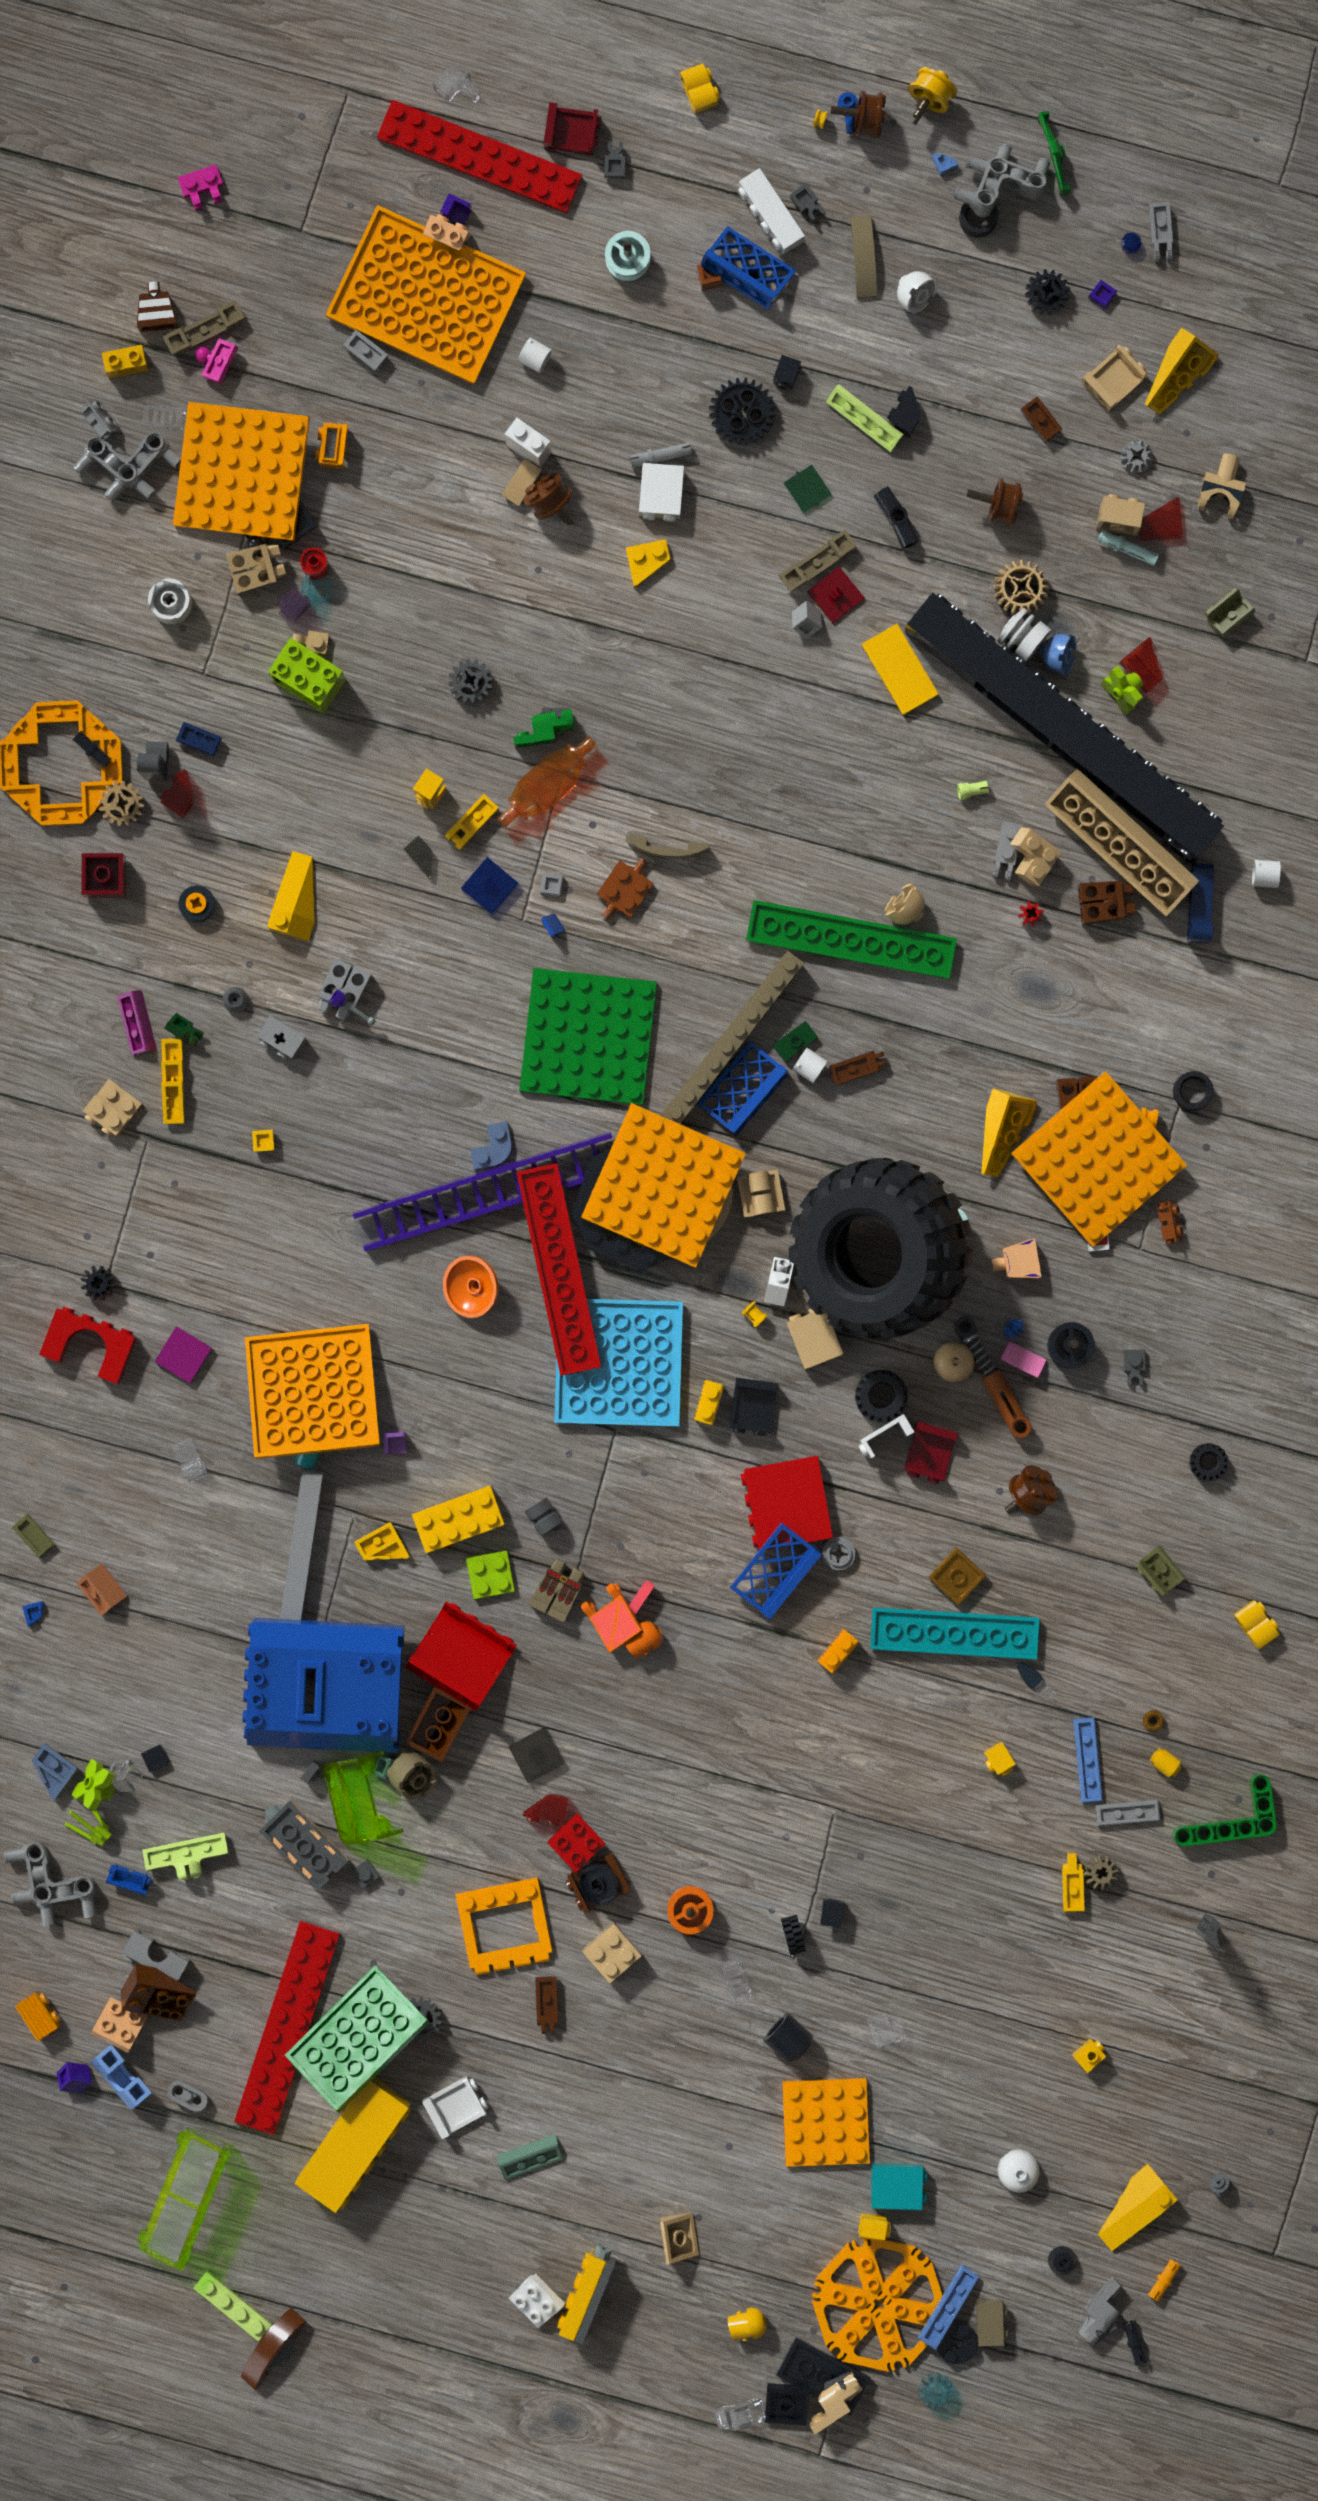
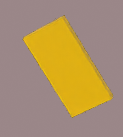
M898 624L861 644L902 715L909 713L939 695Z

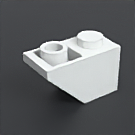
M774 1257L764 1302L779 1306L785 1305L794 1263H789L787 1259Z

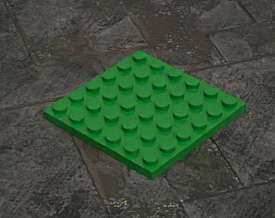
M533 968L519 1091L643 1105L657 982Z

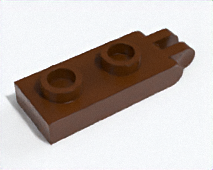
M874 1051L830 1065L829 1069L835 1086L880 1071V1066L886 1065L887 1062L886 1060L878 1062L877 1059L883 1057L884 1053L875 1054Z
M557 1976L535 1977L537 2026H541L542 2034H546V2025H550V2034H554V2025H558Z

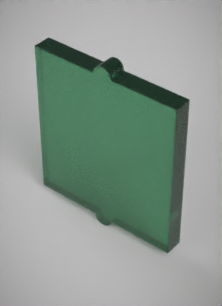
M810 465L801 472L797 471L795 476L784 482L785 487L802 513L815 505L819 506L820 502L832 495L813 465Z

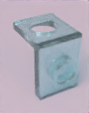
M305 575V581L301 583V594H304L306 601L331 602L332 582L311 580L310 575ZM321 585L325 586L327 594L323 597H318L315 594V589Z

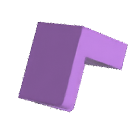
M406 1432L383 1433L384 1454L407 1453Z

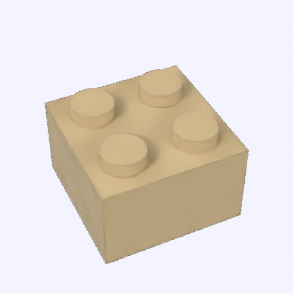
M1109 494L1108 497L1104 496L1099 508L1096 529L1137 536L1141 528L1145 503H1140V500L1136 498L1120 499V496Z
M615 1922L582 1950L584 1955L609 1983L614 1981L642 1956V1953Z

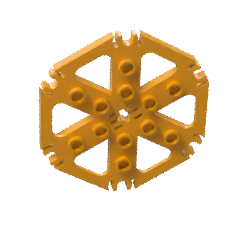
M853 2239L852 2246L854 2249L850 2248L848 2241L816 2277V2279L824 2282L814 2281V2286H819L821 2291L819 2293L812 2292V2297L820 2298V2300L812 2298L811 2300L825 2345L827 2347L833 2341L828 2348L830 2352L835 2347L840 2348V2352L837 2354L838 2359L842 2358L844 2353H846L845 2357L841 2359L842 2362L889 2372L887 2363H890L892 2371H895L894 2363L900 2361L903 2368H905L906 2362L904 2358H907L910 2365L928 2345L920 2340L914 2348H904L895 2319L925 2326L942 2297L932 2261L924 2266L929 2261V2257L926 2256L923 2260H919L917 2258L921 2252L919 2248L914 2251V2254H911L916 2248L914 2245L885 2239V2242L870 2240V2244H868L867 2239H863V2245L857 2246ZM879 2248L900 2252L904 2256L903 2261L884 2282L875 2258V2252ZM852 2259L855 2262L863 2288L833 2282L831 2276L844 2260ZM925 2275L929 2279L934 2299L931 2303H926L900 2296L918 2276ZM884 2298L882 2302L884 2307H877L874 2309V2300H880ZM831 2304L857 2310L837 2333L830 2331L824 2313V2308L827 2305ZM874 2325L883 2350V2356L879 2360L858 2356L854 2352L855 2346Z

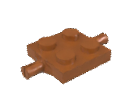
M640 858L635 868L619 860L596 894L605 900L608 905L602 917L605 918L610 911L606 917L609 920L616 910L631 918L654 884L641 873L648 863L646 860L644 861L643 858Z

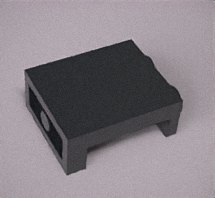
M736 1377L729 1425L730 1428H733V1432L745 1434L746 1430H752L754 1435L765 1437L766 1433H771L778 1383Z

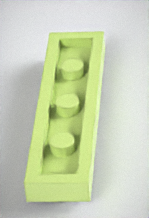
M839 384L834 388L826 401L890 452L896 447L903 436L899 430Z
M208 2270L193 2288L258 2342L272 2325L268 2319Z

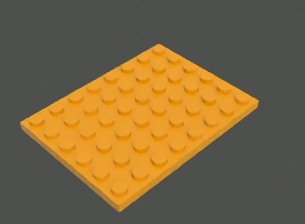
M377 205L325 314L326 318L350 329L358 330L363 335L475 385L526 277V272L463 244L461 250L452 248L424 235L425 226Z

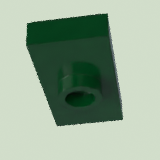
M804 1021L776 1042L773 1047L783 1061L786 1062L816 1040L818 1036L810 1025Z

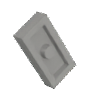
M355 330L343 345L345 349L374 372L389 357L386 352L358 330Z

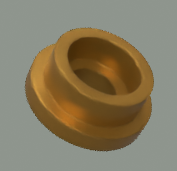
M1150 1710L1143 1716V1725L1147 1730L1157 1731L1163 1726L1164 1718L1160 1712ZM1151 1717H1156L1157 1719L1154 1725L1149 1722Z

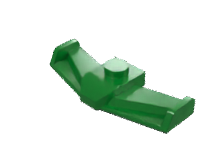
M1049 111L1039 113L1037 121L1040 122L1048 141V148L1059 186V195L1063 196L1071 193V186L1065 185L1061 166L1063 157L1066 156L1063 144H1059L1058 138L1054 139L1046 120L1049 118L1050 113Z

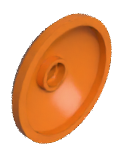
M473 1255L455 1259L446 1269L443 1278V1292L449 1306L457 1314L468 1318L483 1316L493 1308L498 1297L499 1285L497 1276L490 1264L484 1259Z

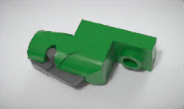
M542 708L540 714L531 718L533 734H529V732L517 733V736L513 737L515 748L555 743L554 732L560 734L574 730L572 709Z

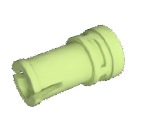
M987 781L957 784L959 799L964 800L971 798V796L988 794L989 789L982 788L988 787Z

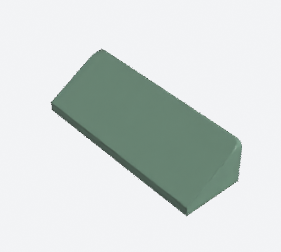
M551 2135L497 2155L498 2165L504 2180L564 2159L556 2135Z

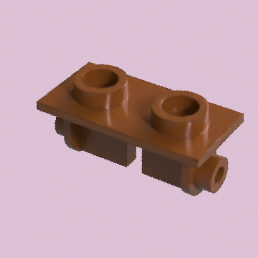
M1175 1201L1158 1203L1159 1221L1168 1222V1225L1161 1226L1163 1241L1165 1240L1166 1244L1174 1243V1240L1175 1242H1182L1184 1230L1182 1225L1179 1224L1178 1216H1180V1209Z

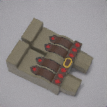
M557 1558L552 1566L548 1567L528 1605L545 1613L553 1596L556 1595L547 1615L564 1623L582 1586L581 1581L584 1572L574 1567L570 1577L562 1574L567 1563Z

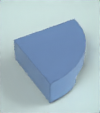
M934 154L931 157L940 176L959 167L958 162L947 155Z

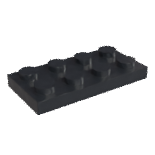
M795 2337L776 2373V2376L793 2385L810 2386L809 2394L818 2398L824 2390L825 2382L847 2372H852L860 2383L862 2391L850 2402L849 2400L846 2401L850 2407V2412L847 2414L850 2416L870 2380V2376L798 2337Z

